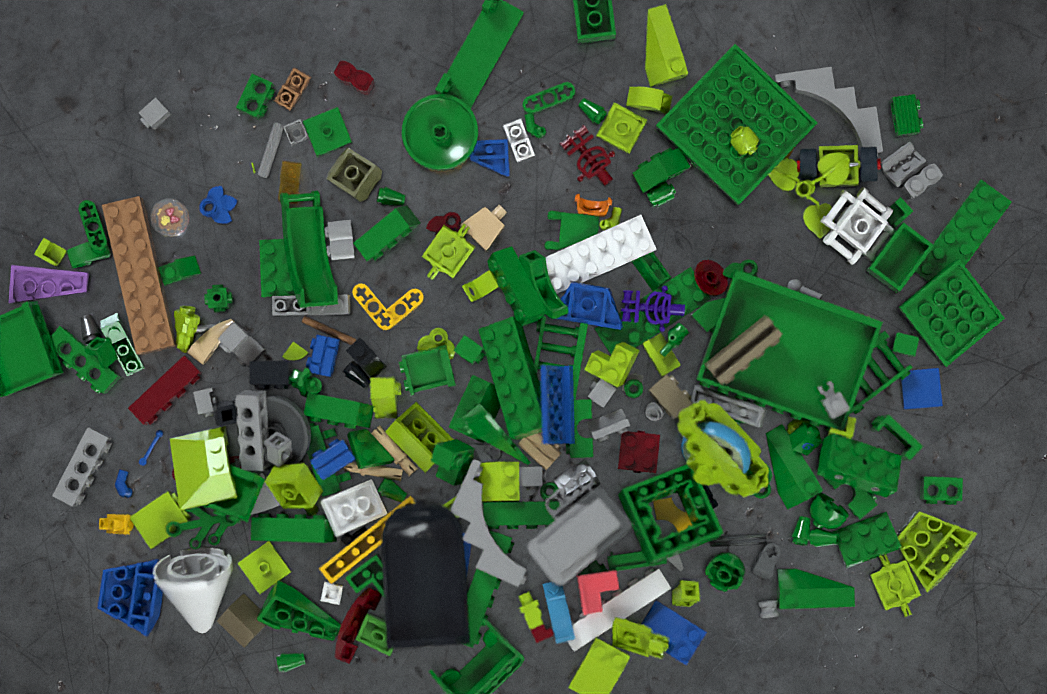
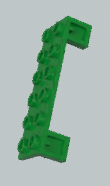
M485 0L480 15L447 74H443L435 88L436 94L454 96L466 103L471 109L524 12L504 0Z

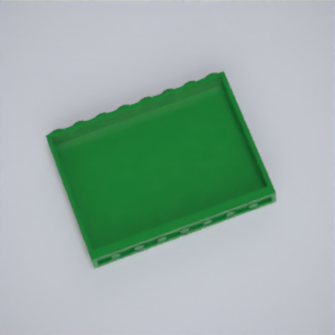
M735 270L696 379L700 381L699 385L708 388L711 385L718 387L717 391L727 395L729 391L736 393L735 397L744 401L747 398L755 400V405L764 408L766 404L773 407L772 411L781 414L784 411L791 413L790 417L801 421L802 417L809 419L808 423L817 427L820 424L828 426V431L830 429L844 431L883 322ZM764 315L769 317L773 322L772 324L782 334L779 337L780 341L773 347L768 346L760 358L752 359L749 362V367L741 372L739 370L735 373V378L727 384L725 382L723 384L719 383L705 366V363ZM829 381L834 386V393L841 392L850 409L833 419L829 418L821 403L825 396L817 389V387L821 386L823 391H828L829 386L827 382Z

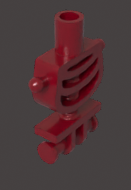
M582 125L579 130L573 131L574 136H566L567 139L559 144L564 151L570 145L574 147L567 152L568 157L578 150L582 153L577 161V169L581 173L577 178L578 181H583L584 177L591 180L594 176H597L602 184L606 186L613 178L605 168L611 164L609 158L614 157L615 152L611 151L607 154L601 146L587 149L585 145L594 139V136L591 134L583 139L582 136L586 133L588 134L589 131ZM577 138L580 141L578 145L574 142ZM593 151H599V152H601V153L596 154V155H594V156L591 154V152H593ZM585 158L587 159V162L584 164L582 168L580 163L581 160ZM598 158H604L603 160H600L598 162L596 160ZM590 164L591 168L586 172V168Z

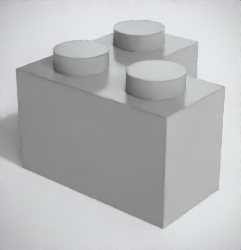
M235 322L218 338L221 342L219 346L227 353H235L238 356L236 360L242 366H249V361H257L266 351Z

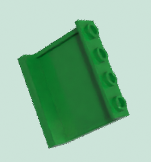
M27 301L21 304V307L0 315V397L9 396L63 373L38 301Z

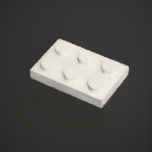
M372 479L320 501L336 537L387 515V511Z

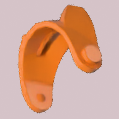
M580 194L575 195L578 213L582 215L604 217L608 212L609 206H612V199L610 197L606 201H590L581 198Z

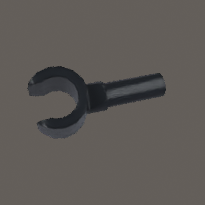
M362 527L353 533L352 536L346 532L342 536L341 541L345 545L351 544L357 536L367 530L366 527Z

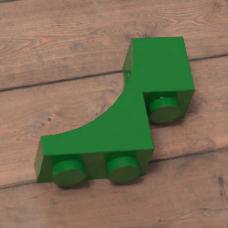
M536 250L519 255V260L547 311L546 315L551 319H557L568 314V307L558 297L551 284L547 271L546 257Z

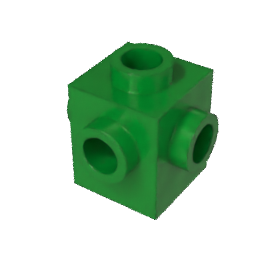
M212 285V289H207V294H204L205 305H208V308L214 310V312H225V309L231 308L230 303H233L232 292L228 288H224V285ZM217 294L221 296L219 301H215V295Z

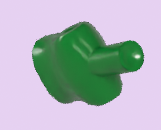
M680 323L669 329L668 343L659 353L665 357L673 348L679 347L683 339L689 334V331Z

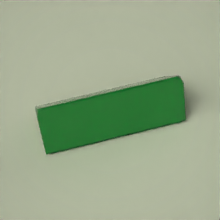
M654 252L631 261L652 291L672 278Z

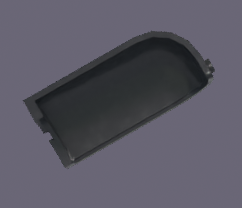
M426 500L414 501V505H405L396 509L386 521L382 533L381 546L387 649L470 644L465 549L462 529L456 516L445 506L426 504Z

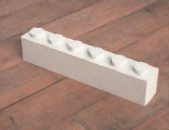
M652 567L643 573L645 576L640 580L635 578L627 583L629 587L623 591L620 588L611 594L612 598L609 600L602 599L603 612L583 615L582 612L579 615L580 619L575 622L571 620L575 640L567 642L573 651H576L613 627L615 617L625 619L670 590L671 587L659 568L654 569Z

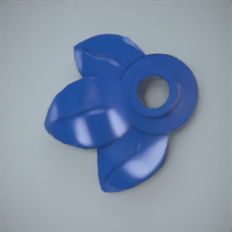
M217 186L209 190L207 198L201 201L199 209L204 216L212 217L216 223L226 224L232 221L228 212L236 206L237 199L229 195H223L222 186ZM208 204L213 206L211 211L206 210Z

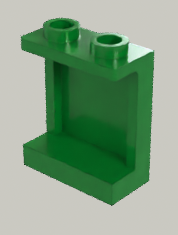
M447 345L401 355L402 361L399 362L401 373L405 372L406 380H403L405 390L410 391L411 396L415 395V392L447 384L448 387L456 385Z
M878 415L871 423L873 425L870 429L872 432H878L884 427L905 446L904 450L899 454L902 456L903 461H910L923 447L890 415Z
M229 465L231 476L235 480L237 498L217 502L216 505L209 503L208 507L214 510L213 514L224 518L226 514L229 516L228 519L239 523L240 520L248 522L265 479L257 474Z

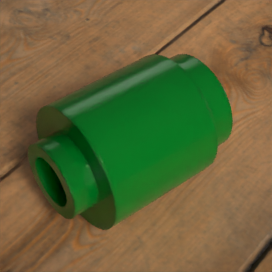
M665 181L650 189V192L646 193L653 207L656 205L659 207L674 199L673 194L676 191L671 183L668 184Z

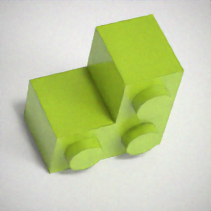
M625 342L616 345L612 356L597 350L591 354L584 370L616 387H620L625 384L640 350Z

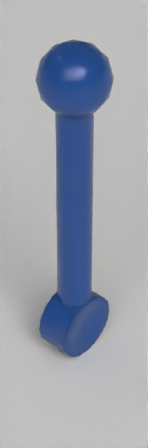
M162 430L156 431V437L144 457L139 460L140 465L144 466L147 464L149 454L159 437L163 436Z

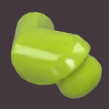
M613 207L611 217L601 220L599 226L603 231L619 225L622 208Z
M802 418L801 421L794 419L788 424L787 432L791 434L803 422L808 423L809 420Z

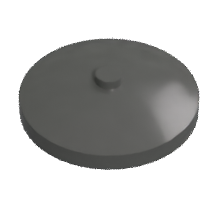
M266 395L269 437L279 432L291 439L292 458L282 465L298 464L306 456L310 447L311 430L309 422L303 411L291 400L278 395ZM237 426L238 436H239V426ZM271 463V466L266 470L271 471L275 464Z

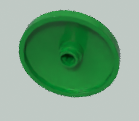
M434 94L420 99L408 110L402 124V140L410 157L419 165L431 170H449L464 163L473 153L478 141V124L474 113L462 100L447 94Z

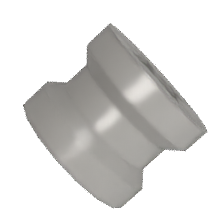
M777 600L758 602L761 608L760 618L779 616V611L776 608L778 605Z

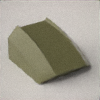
M347 148L340 154L329 170L326 179L362 202L368 198L375 185L381 180L382 170L358 153Z

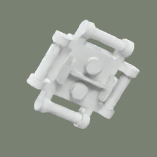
M865 187L858 191L856 197L843 190L840 193L841 197L827 216H823L821 222L831 229L830 233L824 237L823 242L827 246H832L846 257L851 265L855 264L862 254L873 262L878 250L889 235L892 236L895 232L887 222L893 210L888 206L885 207L868 193L869 190ZM865 199L874 208L881 212V216H879L876 212H874L862 201ZM846 201H848L851 204L849 205V207H846L839 218L836 220L837 223L835 224L832 220L841 210ZM839 235L856 250L851 253L835 240L836 236Z

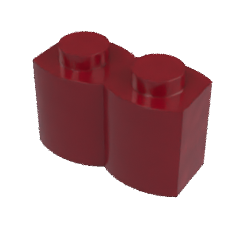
M340 61L334 71L336 78L341 83L353 86L361 94L369 95L375 84L373 77L369 73L357 70L347 61Z

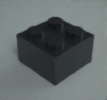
M249 361V383L255 386V389L267 390L269 386H274V389H288V386H292V381L289 379L292 373V362Z

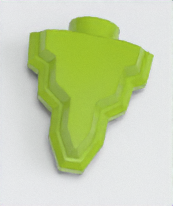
M180 306V309L174 311L175 329L177 332L176 347L182 353H187L193 345L194 334L197 332V326L200 323V317L195 314L196 308L192 306Z

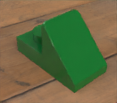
M195 255L175 259L172 263L158 267L165 286L202 274Z

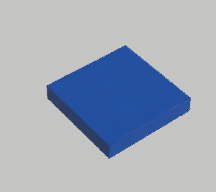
M939 368L910 370L911 374L903 380L900 379L903 410L943 406Z

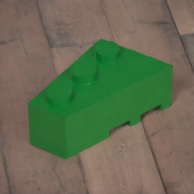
M408 205L398 207L353 244L366 261L373 259L376 261L384 255L383 252L386 249L390 250L397 245L398 240L408 236L421 222Z
M308 393L304 414L305 416H310L309 420L321 422V419H325L327 424L338 426L340 422L345 423L344 427L356 429V426L370 428L374 412L373 408L375 406Z

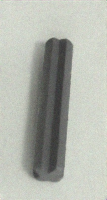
M766 534L720 536L709 543L711 547L766 544L767 538Z

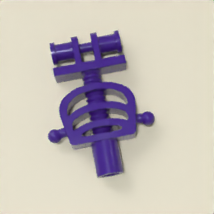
M666 285L662 287V292H652L645 304H640V291H636L635 300H631L633 291L623 290L624 300L621 303H625V308H621V312H623L621 321L631 322L630 313H634V323H638L639 311H644L647 321L652 325L660 324L659 330L664 332V324L670 322V315L684 316L685 304H671V295L666 294L668 290ZM653 296H657L654 304H650V299ZM664 297L662 304L658 305L659 299ZM629 304H635V309H629ZM649 312L654 313V318L656 321L650 318ZM657 312L661 313L662 320L659 319Z

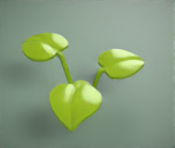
M843 153L828 154L821 158L818 163V170L823 175L813 181L805 180L802 182L797 178L800 175V172H797V162L793 159L784 158L768 175L778 188L789 191L793 190L796 186V193L799 196L806 197V199L816 204L806 208L803 219L806 226L818 238H822L831 229L824 225L821 219L823 216H827L832 207L828 203L820 205L816 199L811 197V194L815 191L814 184L824 178L832 185L843 183L849 175L850 158Z

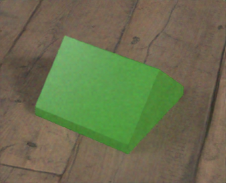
M368 613L355 640L391 656L393 649H387L386 621Z

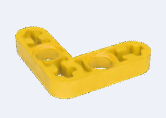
M365 284L355 285L352 291L358 303L378 327L385 331L392 329L421 305L424 300L422 291L415 288L409 290L386 309ZM358 288H365L366 291L364 293L368 298L370 295L373 296V298L367 300L365 305L362 303L365 299L361 295L357 296ZM413 292L414 294L419 293V301H412L410 305L413 307L409 309L407 303L403 300L406 298L409 301L412 298L411 294ZM371 302L378 303L379 309L377 312L372 313L368 310V305ZM399 304H403L406 307L403 315H398L395 312V307ZM382 310L385 311V313H382V315L386 319H391L389 321L390 325L388 327L386 325L381 326V323L383 321L380 317H378L377 319L374 318V316L380 314Z

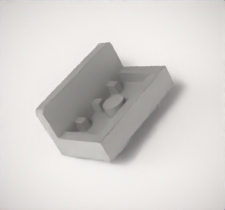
M911 142L900 147V149L881 162L884 175L896 187H899L928 165L927 161L915 150Z
M623 409L587 423L593 440L598 439L599 442L609 439L608 434L613 432L619 435L628 431L626 427L630 426Z
M586 459L553 479L560 489L578 473L587 471L594 478V484L591 487L593 490L601 484ZM583 475L580 478V484L584 486L588 485L591 481L588 475ZM576 481L572 483L575 485L573 489H566V497H573V491L576 489H578L579 492L582 490L577 485ZM585 493L582 494L579 498H577L574 502L578 501L583 495H585Z

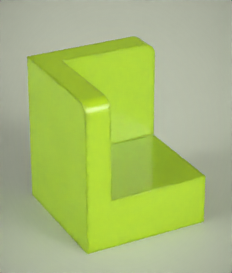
M43 238L34 255L58 267L67 252L62 247Z

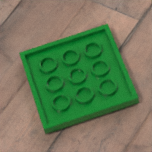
M956 259L898 307L944 367L950 365L1005 319L960 259Z

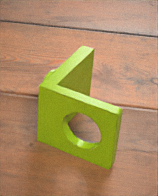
M490 270L475 280L462 285L471 302L483 298L499 287L493 272ZM469 288L473 290L475 296L470 293Z

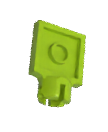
M615 617L613 621V646L646 657L651 655L663 658L665 656L663 653L667 651L669 646V638L658 633L653 634L651 628L626 619Z

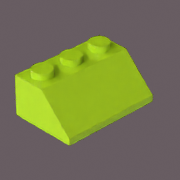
M417 402L400 415L385 431L425 473L435 464L431 462L436 443L454 440Z

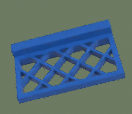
M543 365L541 366L543 444L575 443L573 366Z

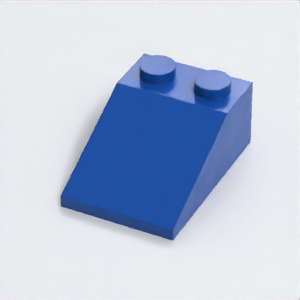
M655 600L641 625L651 628L653 634L658 633L669 638V646L667 651L664 652L687 665L707 633L657 600Z

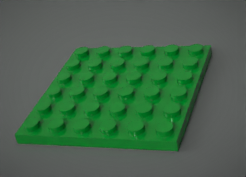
M734 44L656 124V127L728 197L739 205L818 122L744 51ZM740 126L750 127L759 138V142L756 145L758 149L751 155L748 153L740 155L730 143L731 133Z

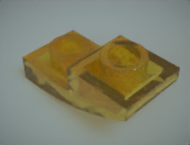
M282 162L278 202H280L281 193L299 194L302 163Z

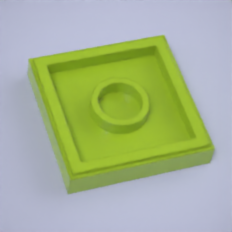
M614 102L596 137L630 154L648 120Z

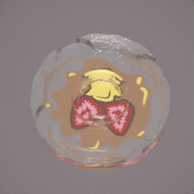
M163 199L153 207L150 215L151 225L155 231L163 236H177L184 232L188 226V210L178 200Z

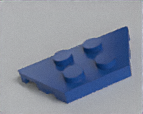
M572 282L561 297V301L568 307V314L557 319L619 330L623 328L610 288Z

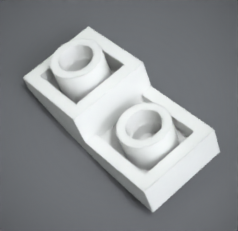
M521 119L503 125L517 162L535 156Z

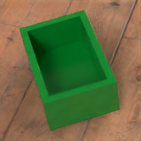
M903 222L898 226L866 271L895 293H898L903 289L934 245Z

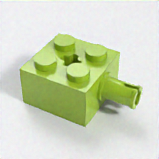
M305 464L281 465L280 467L274 465L265 483L283 509L304 508L308 516L315 515L318 512V507L315 504L323 490Z

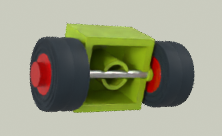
M858 145L819 146V161L831 153H843L850 158L848 178L839 185L829 184L826 178L820 181V188L859 186L860 166L862 182L877 181V170H881V158H877V147H861L860 163L858 161ZM801 149L800 161H797V172H800L801 182L805 180L813 181L818 178L819 162H817L816 149Z

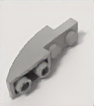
M338 295V305L300 308L296 296H272L273 316L350 314V295Z

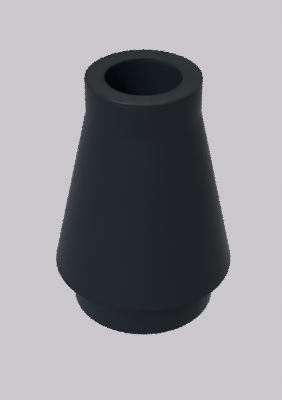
M353 360L342 371L346 374L345 377L363 388L371 381L364 370Z

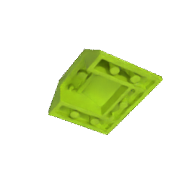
M226 426L170 439L180 511L237 498L235 480L231 476L226 445H229Z

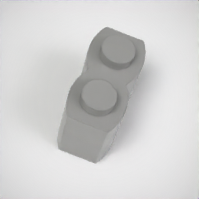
M935 163L930 164L917 175L908 179L900 189L908 200L913 199L923 193L926 188L938 182L943 174Z
M351 220L328 222V227H325V237L330 240V246H327L328 257H331L332 261L355 259Z

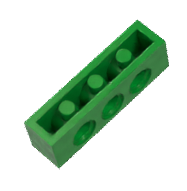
M59 326L50 336L57 355L63 359L62 363L69 369L73 367L77 371L76 375L84 382L88 380L92 384L90 387L96 393L100 394L102 392L107 394L121 378L110 366L106 369L102 368L97 356L86 354L85 345L66 328ZM66 344H70L72 348L69 354H65L63 351ZM81 356H84L86 359V363L84 366L80 367L78 365V359ZM95 369H99L101 373L98 379L92 377V372Z

